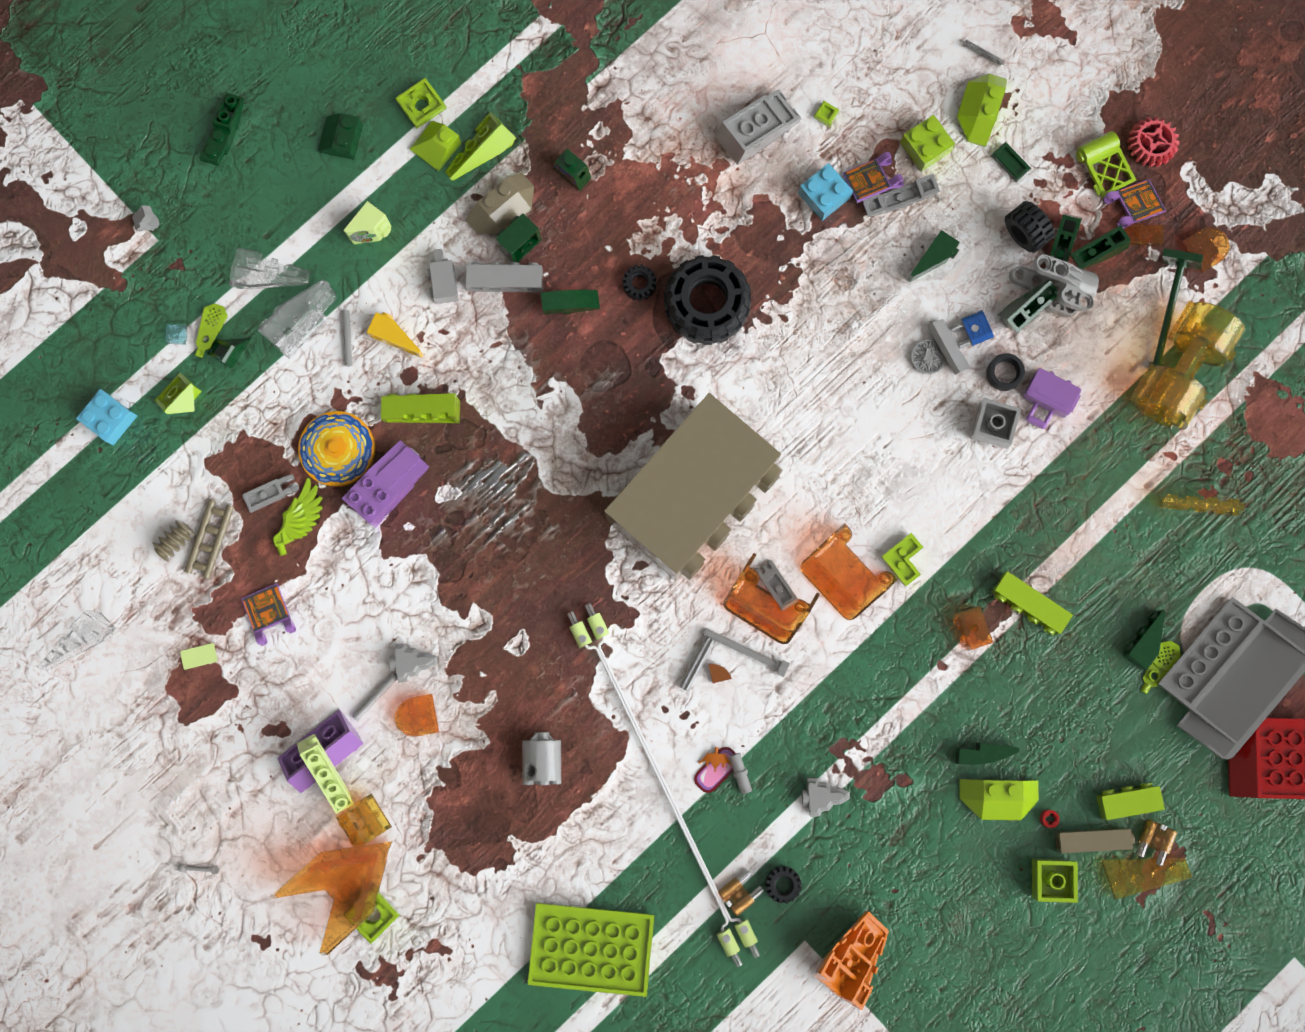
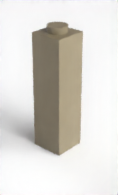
M1128 828L1055 831L1056 852L1059 853L1133 849L1132 844L1135 843L1134 834Z

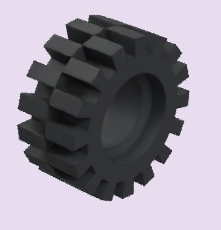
M636 264L634 268L629 267L623 277L624 292L627 293L629 298L632 297V300L636 301V299H639V301H642L644 298L647 300L656 290V275H654V271L650 270L648 266L644 267L642 264L638 267ZM635 277H644L647 285L643 289H636L632 285Z
M777 866L766 876V891L778 903L787 904L790 901L793 902L796 897L798 898L799 892L802 889L799 875L790 867ZM780 877H786L791 882V887L787 892H780L776 889V881Z

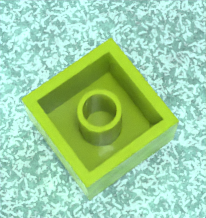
M935 115L930 116L903 134L900 141L902 147L921 172L951 153L955 146V142Z
M1032 858V899L1039 902L1078 903V862L1071 859Z

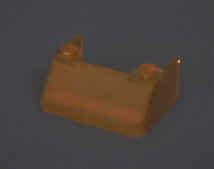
M753 553L723 601V606L728 612L776 642L788 644L810 614L820 594L817 592L810 603L798 599L797 603L781 611L771 594L757 585L760 576L757 571L750 567L756 557V554Z

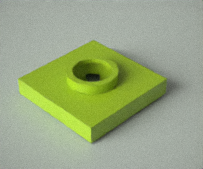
M426 78L395 98L416 129L447 109ZM419 100H426L429 104L422 111H418L415 108L416 102Z
M373 886L344 916L372 944L400 914ZM370 907H375L379 910L381 915L377 921L372 922L368 920L366 913Z

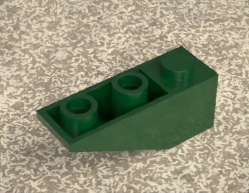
M1164 609L1152 612L1148 617L1149 622L1147 625H1143L1137 631L1136 635L1138 636L1136 639L1130 641L1124 648L1126 651L1123 656L1140 670H1147L1159 655L1166 615Z

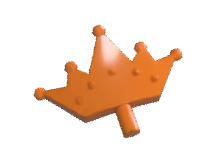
M715 747L714 753H707L701 761H698L699 764L706 761V766H709L711 762L714 772L717 771L716 769L720 763L723 768L725 763L732 766L725 754H718V747Z

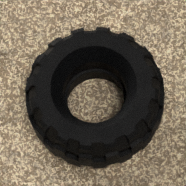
M715 255L711 257L695 256L694 259L681 263L670 275L664 292L666 317L674 330L688 341L702 343L703 345H712V343L717 342L722 343L740 331L746 322L751 306V290L744 273L731 261L723 260L720 256ZM702 284L715 285L725 294V304L716 313H701L690 304L691 291Z

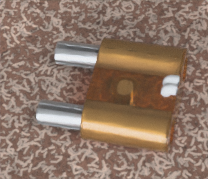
M1147 819L1139 840L1141 844L1137 855L1144 857L1147 847H1150L1159 852L1156 864L1163 866L1166 855H1169L1177 832L1163 824Z
M748 870L740 877H734L718 890L719 895L737 917L755 903L754 899L764 892L762 887L759 886L749 894L742 885L743 882L752 876Z

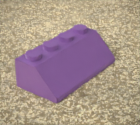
M340 709L298 741L300 742L315 734L334 767L363 745L358 732ZM296 743L277 758L287 782L300 793L316 782L300 756Z

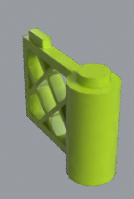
M1110 131L1077 148L1076 158L1080 163L1082 162L1086 165L1095 183L1093 188L1097 196L1101 195L1103 198L1108 192L1117 191L1136 181L1120 148L1119 138L1114 131ZM1117 154L1120 160L1118 166L1109 163L1111 156ZM1096 163L1104 165L1102 174L1095 172L1092 165ZM1108 167L1116 169L1114 178L1105 176ZM1120 171L1127 174L1128 181L1117 180ZM1104 179L1113 182L1111 189L1106 192L1102 186Z

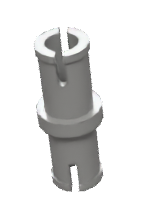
M741 753L730 755L729 758L734 771L733 777L737 780L740 794L751 792L752 788L747 776L748 770L744 767Z

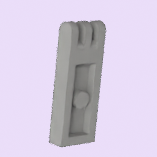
M769 560L767 562L771 567L770 569L763 564L761 565L764 570L763 573H761L759 568L754 570L781 611H784L797 603L798 598L772 560Z

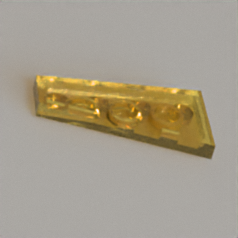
M1166 495V497L1161 499V508L1189 510V507H1192L1193 511L1203 513L1209 512L1210 509L1215 514L1221 515L1233 512L1232 516H1240L1244 512L1245 503H1240L1238 499H1227V502L1213 497H1209L1207 500H1198L1199 497L1187 496L1186 499L1178 498V495Z
M1168 858L1164 860L1163 866L1156 864L1157 859L1102 860L1101 863L1114 899L1117 900L1192 878L1186 859Z

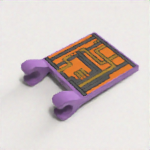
M889 152L883 153L877 159L843 172L847 184L853 190L852 194L857 203L889 189L900 188L904 185L901 174H897L888 180L882 166H888L892 163V157Z
M1149 179L1118 191L1108 192L1106 197L1103 198L1107 205L1116 200L1120 201L1127 216L1122 217L1117 226L1121 225L1123 229L1166 211Z
M277 583L241 598L258 645L264 646L268 643L263 632L264 630L282 622L286 632L291 634L296 631Z

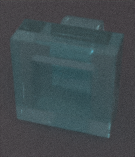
M167 324L165 342L167 344L186 345L188 326L183 324Z

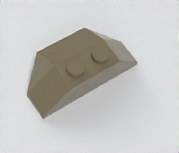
M523 173L505 178L476 203L466 218V222L478 235L498 234L500 230L506 229L511 225L510 222L514 217L520 216L522 213L527 215L532 210L534 185Z

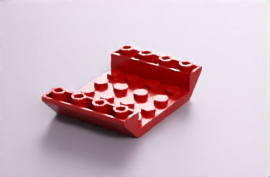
M1266 718L1235 756L1228 759L1230 797L1305 799V719Z

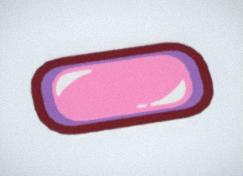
M722 747L718 750V754H725L729 761V756L736 754L729 747ZM711 762L709 766H706L705 763L695 774V784L703 792L711 793L733 772V767L725 763L723 768L720 763L716 769L717 771L714 772Z

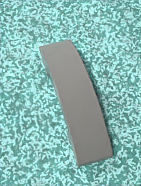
M934 174L915 180L914 183L881 195L877 194L862 202L867 216L873 217L922 201L940 192Z

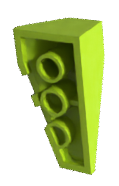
M492 112L478 124L475 129L476 135L472 140L468 139L466 141L464 152L457 154L445 171L452 181L501 154L513 145L516 137Z

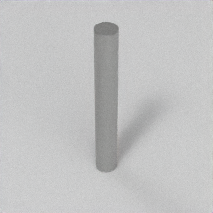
M342 310L345 366L350 367L353 366L350 311Z
M392 673L352 717L359 721L395 683L397 676Z

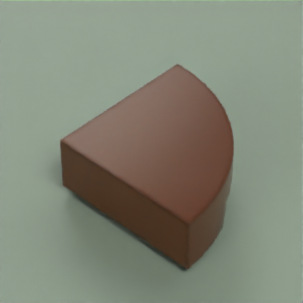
M708 664L712 683L732 679L730 673L724 667L717 664Z

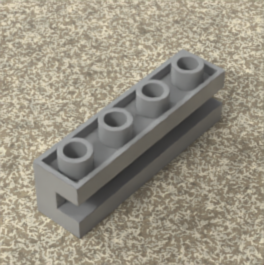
M472 262L471 264H466V288L470 292H543V268L538 263L520 265V263L512 262L509 265H501L499 262H491L490 265H485L481 262Z

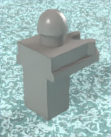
M141 206L138 212H134L132 219L136 231H154L155 228H158L159 220L153 214L150 206Z

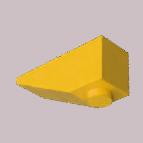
M375 312L367 330V334L371 338L422 358L423 354L420 349L392 319L393 316L382 312V314Z

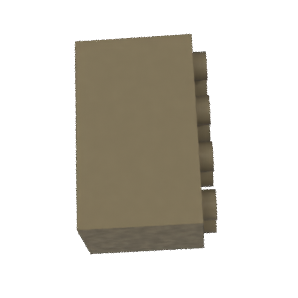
M708 393L604 511L607 522L675 581L681 575H684L690 581L704 565L706 559L700 554L708 545L716 551L730 535L729 532L732 529L726 523L733 516L741 522L753 509L758 500L752 493L757 488L766 493L779 479V475L783 471L777 465L781 453L711 393Z

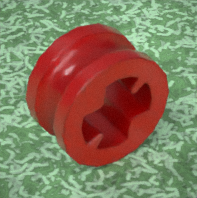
M1044 810L1039 817L1041 824L1048 828L1056 827L1060 821L1058 813L1053 810ZM1051 813L1054 821H1050V824H1047L1049 821H1046L1045 818Z

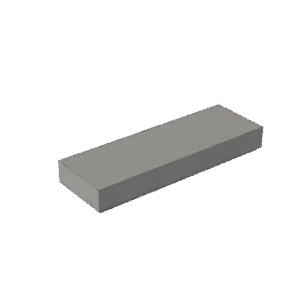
M941 319L929 324L928 328L954 374L956 375L968 370L970 366L945 321Z

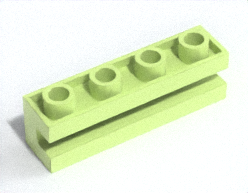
M313 734L296 743L300 756L335 813L337 814L353 805L354 802L348 788L316 735Z

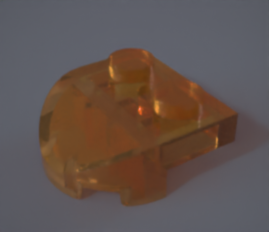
M1213 227L1203 228L1183 241L1189 252L1204 255L1201 269L1203 273L1222 262L1230 249L1227 236L1221 230Z
M433 695L417 696L403 701L398 706L394 715L397 729L408 737L438 733L439 728Z

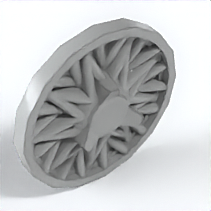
M925 339L918 342L911 352L913 367L923 374L938 372L946 362L945 356L934 340Z

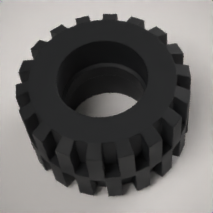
M1023 201L1005 216V225L1011 237L1020 247L1030 253H1035L1054 237V229L1049 218L1032 202Z

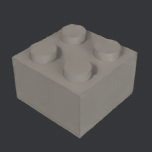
M984 398L979 402L970 439L1007 449L1012 445L1021 408Z

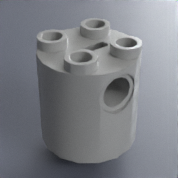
M536 732L530 740L522 741V785H549V781L550 784H561V740H554L549 735V732Z

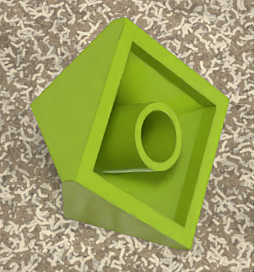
M179 373L154 401L166 414L193 412L194 400L202 391L183 374Z

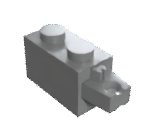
M435 249V260H431V263H429L430 269H427L428 280L432 281V287H429L431 299L434 298L436 304L459 301L454 264L452 260L443 258L442 249Z

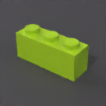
M1148 782L1140 784V788H1133V786L1121 787V791L1114 792V789L1103 790L1101 795H1096L1101 819L1111 820L1165 810L1160 786Z

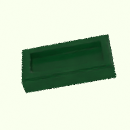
M1007 142L991 155L1015 182L1019 181L1031 170V167Z

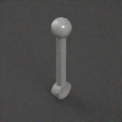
M184 864L178 866L180 872L189 870L217 874L220 871L218 866L212 868L189 867Z

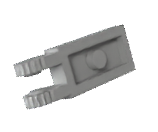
M293 474L275 479L244 493L242 496L249 512L257 511L285 498L286 495L298 491V485L290 486L284 490L281 486L294 480Z

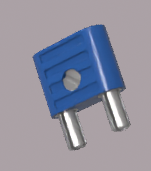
M983 310L966 316L960 322L950 326L952 332L964 327L968 339L957 343L960 349L969 345H977L994 337Z

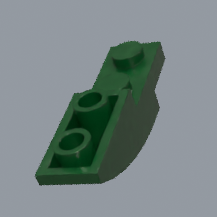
M230 93L225 94L212 121L213 129L199 156L202 162L219 166L223 155L228 154L240 121L244 103L243 97Z

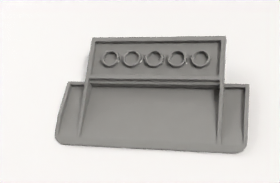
M1231 597L1158 683V686L1189 709L1176 726L1222 759L1234 757L1305 672V627L1277 609H1274L1264 621L1234 597Z

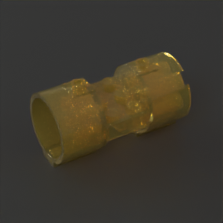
M1189 300L1168 336V339L1173 341L1174 345L1184 354L1175 369L1168 366L1150 364L1129 402L1135 404L1137 408L1141 407L1144 410L1143 414L1153 421L1168 428L1179 426L1180 430H1185L1198 409L1203 410L1208 401L1205 399L1208 392L1194 379L1195 375L1203 364L1218 367L1225 366L1227 361L1232 362L1237 353L1234 349L1245 332L1244 324L1238 317L1220 306L1207 302L1194 303Z

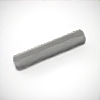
M708 637L704 639L680 684V688L683 690H690L714 644L712 639Z

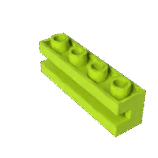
M1007 571L1001 575L1000 581L991 591L995 594V599L1002 603L1007 602L1011 605L1010 608L1018 614L1022 612L1028 616V621L1035 625L1037 623L1040 624L1049 635H1059L1063 632L1073 614Z

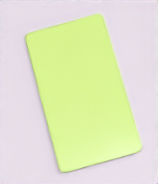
M214 643L180 652L184 670L218 661Z

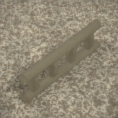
M211 499L208 500L184 572L192 574L193 569L203 571L202 577L209 580L234 506L226 505L225 510L215 507L216 501ZM212 514L222 517L219 528L208 525ZM206 532L216 535L213 546L202 543ZM199 551L210 553L207 564L196 561Z

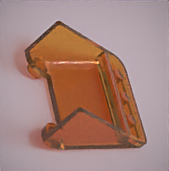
M844 523L801 563L800 569L804 576L843 618L854 620L889 590L898 579L888 571H883L877 576L870 571L846 545L852 538V531Z

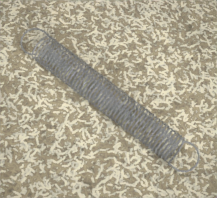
M967 39L966 42L963 41V43H968L963 45H970L964 47H971L968 49H973L972 51L981 52L977 53L983 54L980 56H984V58L991 57L986 59H993L990 61H994L993 63L996 64L1003 63L1004 59L996 58L998 56H994L995 54L985 51L980 46L974 47L976 44Z

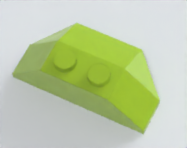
M989 73L968 81L957 114V119L966 135L967 142L986 147L1006 90V78Z
M959 779V799L981 820H1022L1039 800L1038 780Z

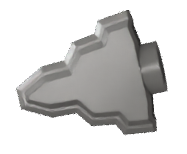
M396 644L395 656H390L391 672H396L398 683L409 681L410 677L417 676L421 670L430 669L438 664L437 656L430 653H419L416 648H408L406 644Z
M807 778V788L801 791L802 805L808 806L810 818L820 816L822 812L829 811L833 805L842 804L850 799L849 791L840 787H831L827 782H819L818 778Z

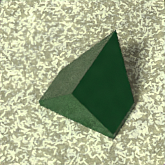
M252 338L216 339L207 355L233 369Z

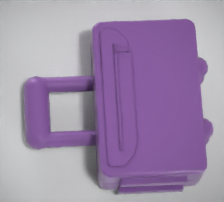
M1039 368L1034 373L1023 394V398L1034 403L1026 416V421L1041 429H1046L1053 413L1065 418L1073 412L1081 396L1079 395L1081 388L1073 385L1070 380L1065 381L1056 376L1052 371L1048 372ZM1038 406L1049 411L1044 421L1033 416Z

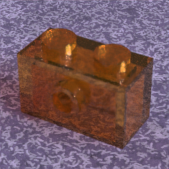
M980 606L954 614V624L957 630L960 629L962 634L960 640L963 647L967 648V651L994 643Z

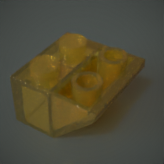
M372 793L354 803L336 817L340 827L345 831L349 842L356 851L392 827Z

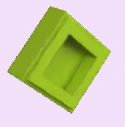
M823 101L814 118L830 127L839 113V109Z

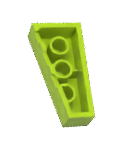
M455 393L406 394L402 396L387 394V396L381 397V420L384 423H460V400Z

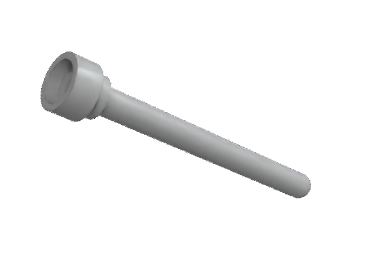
M707 628L702 630L704 636L774 668V671L777 672L776 674L784 677L789 667V662L784 660H778L777 662Z

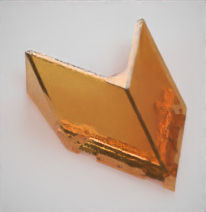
M392 841L320 852L270 895L274 899L323 890L333 899V904L319 951L321 956L330 954L374 912L377 893L380 889Z

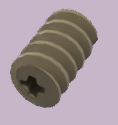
M175 520L177 527L170 525L169 527L172 532L164 531L166 538L159 536L160 543H152L155 547V552L166 562H169L168 556L174 557L173 550L179 552V545L185 546V540H191L190 534L196 535L184 522Z

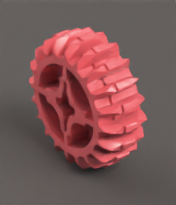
M1157 116L1153 119L1147 117L1145 120H1140L1138 124L1132 127L1128 135L1127 143L1130 144L1128 150H1133L1131 156L1137 157L1136 162L1141 160L1142 166L1148 163L1149 168L1154 164L1156 167L1166 164L1178 151L1177 146L1180 141L1176 139L1179 137V134L1173 133L1176 127L1170 128L1171 122L1164 123V118L1158 121ZM1147 130L1154 131L1153 133H1149V132L1144 133V131H1147ZM1153 151H1158V152L1163 151V153H1159V154H1154V153H1152V152H1153Z

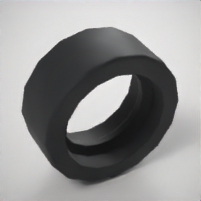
M1010 353L1000 354L989 363L986 370L987 380L997 390H1012L1024 378V364L1016 355ZM1009 362L1015 367L1017 374L1012 382L1003 383L996 378L994 370L998 363Z

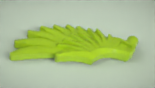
M307 478L298 499L294 498L288 510L283 513V525L280 531L273 537L279 556L287 554L284 545L294 541V539H301L302 536H307L305 532L312 531L311 527L317 525L313 521L320 518V515L317 513L323 507L318 505L323 498L319 496L315 499L318 486L315 485L311 490L310 478Z

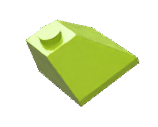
M432 121L409 149L439 172L462 143L459 135L446 125Z

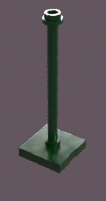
M1166 248L1163 250L1162 262L1175 265L1177 268L1154 360L1149 362L1150 370L1161 371L1164 367L1161 361L1184 268L1201 270L1203 254Z

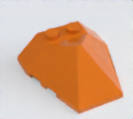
M865 911L822 959L814 977L835 995L856 1008L863 1010L872 992L871 980L873 973L877 974L878 967H875L878 955L883 953L889 930L870 912Z

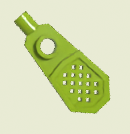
M212 304L204 307L196 340L198 349L195 356L202 358L205 350L211 348L228 317L224 306ZM204 337H209V341L204 343Z
M1172 641L1161 643L1159 655L1145 671L1142 678L1144 684L1140 691L1147 695L1151 687H1157L1158 683L1180 659L1179 645ZM1153 672L1157 675L1155 680L1151 678Z

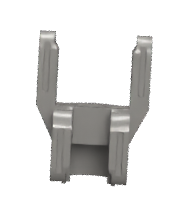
M1043 254L1034 259L1033 267L1035 270L1018 266L1009 272V279L1013 284L1029 290L1037 287L1032 283L1033 276L1037 277L1039 281L1038 286L1047 280L1053 283L1059 291L1057 298L1053 300V303L1057 305L1052 306L1051 302L1045 308L1048 312L1068 318L1074 316L1077 311L1089 310L1094 305L1093 298L1099 283L1097 274L1076 267L1071 263ZM1040 259L1045 261V269L1040 268L1038 264ZM1016 270L1022 273L1021 280L1015 277ZM1082 297L1087 300L1086 307L1081 305ZM1065 307L1071 308L1072 313H1068Z

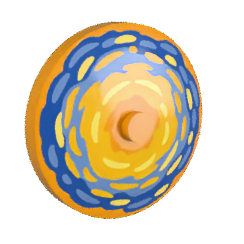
M343 411L327 412L314 418L303 430L298 445L299 459L306 473L315 481L330 487H343L357 482L371 468L376 451L375 440L369 427L357 416Z

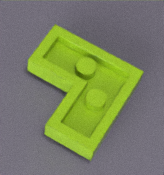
M910 533L881 556V558L906 587L921 575L909 559L924 547Z

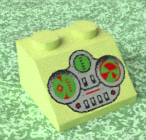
M367 201L344 229V232L353 244L381 241L383 237L388 236L392 226L386 215Z

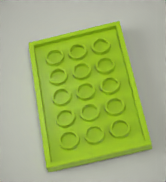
M536 903L528 985L647 997L654 914Z

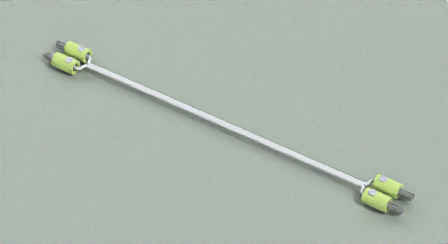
M588 603V605H585L590 616L587 618V621L596 639L602 638L598 648L596 646H588V644L592 643V640L583 621L578 622L573 611L571 614L570 612L567 614L572 623V626L569 628L579 648L585 646L587 649H595L726 920L721 927V932L717 933V937L726 956H731L736 967H739V965H742L737 954L740 948L730 928L724 929V927L728 925L729 921H738L734 927L744 947L750 948L754 958L760 956L755 945L758 940L748 919L741 921L739 918L732 919L601 649V645L605 642V636L610 633L601 614H596L591 603Z

